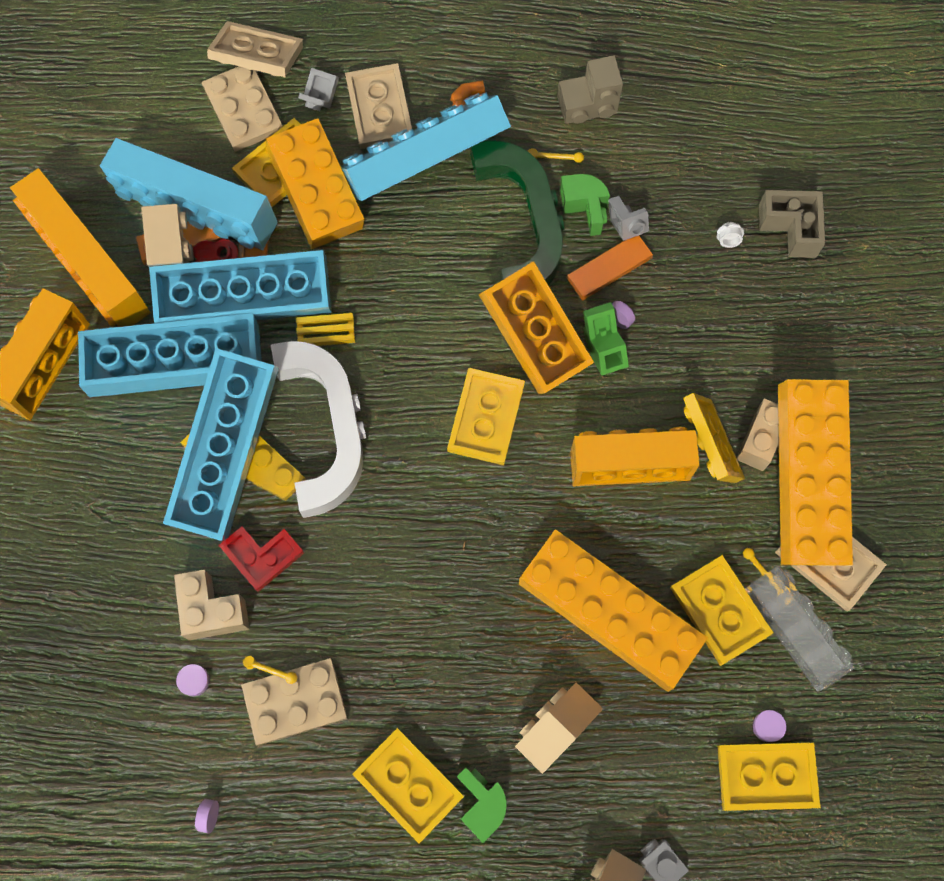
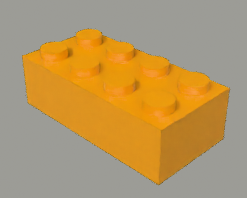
M319 118L266 138L268 155L311 249L363 229L364 217Z
M534 261L479 294L538 394L550 391L594 363Z
M44 288L39 295L32 299L29 311L24 319L17 323L10 341L0 350L1 407L31 421L78 345V331H85L90 325L73 302Z
M674 427L669 429L668 432H657V429L654 428L642 429L639 433L613 430L606 435H597V432L594 431L581 432L579 436H574L570 451L573 486L690 481L699 467L696 430L687 431L686 427Z

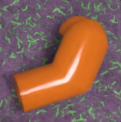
M483 80L461 84L451 94L450 101L455 106L465 105L464 100L477 93L480 95L485 93Z

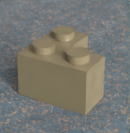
M615 55L587 61L586 74L583 77L559 81L557 98L565 124H578L585 122L587 119L597 117L607 118L617 113L623 82Z
M766 190L759 204V231H787L788 257L817 258L825 245L823 192Z

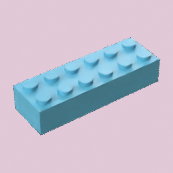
M487 92L481 95L479 93L472 95L464 100L465 105H453L440 111L442 116L439 118L431 119V117L419 121L416 123L417 129L401 130L391 136L392 141L383 143L380 141L367 147L368 153L364 155L355 153L342 160L343 165L340 167L355 199L363 201L510 128L511 125L498 95L488 96Z
M115 138L100 164L101 169L107 176L106 180L112 184L116 190L115 193L120 198L127 201L131 199L136 200L142 206L177 204L181 208V212H186L187 221L192 226L198 229H203L204 226L213 229L212 231L217 236L223 239L233 238L249 249L255 247L264 250L278 223L266 195Z
M323 250L149 267L154 323L250 313L254 314L256 320L332 313L327 258Z
M250 313L78 331L79 387L89 397L204 386L216 348L261 361L259 325L254 314Z
M218 348L215 349L163 524L220 541L228 538L279 370L277 366Z

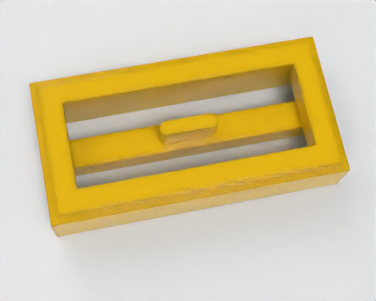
M353 313L296 317L298 342H306L316 346L355 343ZM348 323V324H339V325L315 326V325ZM349 331L347 335L304 338V335L330 334L332 332Z

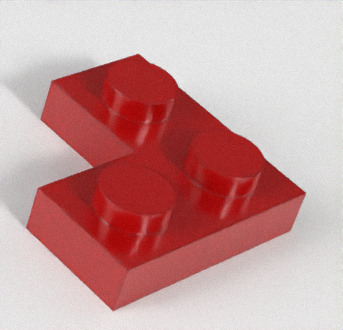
M243 526L219 544V547L257 592L304 554V551L285 529L261 548Z

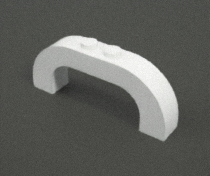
M298 341L272 344L271 350L274 365L279 368L277 373L279 381L299 377L311 378L322 384L327 391L337 445L336 459L332 467L322 476L295 482L299 512L302 517L320 515L344 502L355 489L362 473L363 448L361 439H365L366 434L363 421L357 422L356 412L361 411L358 394L352 395L344 369L337 359L326 350L310 343Z

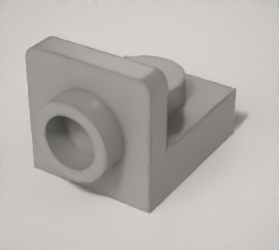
M619 196L608 199L610 221L623 241L649 231L648 212L645 208L632 212L630 206H625Z
M654 838L640 850L643 856L638 861L654 881H678L689 870L669 847L670 844L665 839L657 842Z

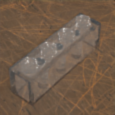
M778 565L750 584L745 590L770 628L816 691L819 692L828 688L855 668L851 663L852 657L843 646H838L833 639V631L824 620H819L813 612L814 606L810 599L804 594L801 595L796 589L793 576L787 570H782Z

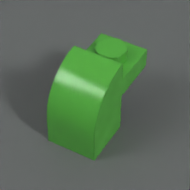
M588 174L561 176L559 190L563 213L586 211L590 236L601 235L603 224H607L606 208L610 198L605 184L598 178Z
M611 302L583 311L585 340L600 374L605 375L629 367L626 344L617 331L615 309Z
M465 768L457 778L479 801L461 820L484 843L497 830L505 817L506 797L498 782L488 791L484 787L488 781L475 768L471 772Z

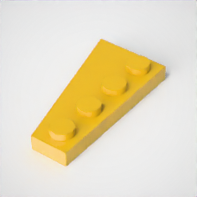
M190 433L180 442L184 447L187 445ZM258 436L246 479L286 501L296 491L295 482L305 481L306 479L263 438Z

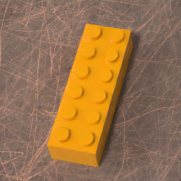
M39 168L10 187L16 195V198L12 201L111 327L115 325L118 327L134 326L151 313L136 289Z
M787 379L778 385L781 565H853L849 380Z
M556 529L519 578L520 586L667 692L674 689L708 639L707 636Z

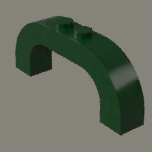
M483 141L471 146L470 158L476 182L492 178H504L513 181L521 188L526 199L538 246L536 254L528 262L501 269V281L534 261L549 286L556 276L560 265L563 244L561 231H564V222L562 215H557L555 206H558L555 189L550 190L543 167L528 151L508 142Z

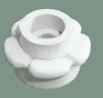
M727 222L717 230L718 234L716 237L723 247H736L743 240L744 229L739 224Z

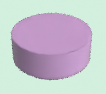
M614 301L612 305L615 309L617 326L622 329H628L635 321L634 312L627 304L621 301Z
M187 665L177 675V687L188 696L201 695L208 688L209 675L199 665Z
M766 710L755 717L753 731L757 738L763 742H776L784 736L786 722L778 712Z
M204 799L200 803L195 818L197 831L211 833L213 831L219 813L218 801Z

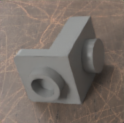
M311 68L304 94L299 93L298 98L306 101L305 107L320 111L321 107L330 109L339 77Z

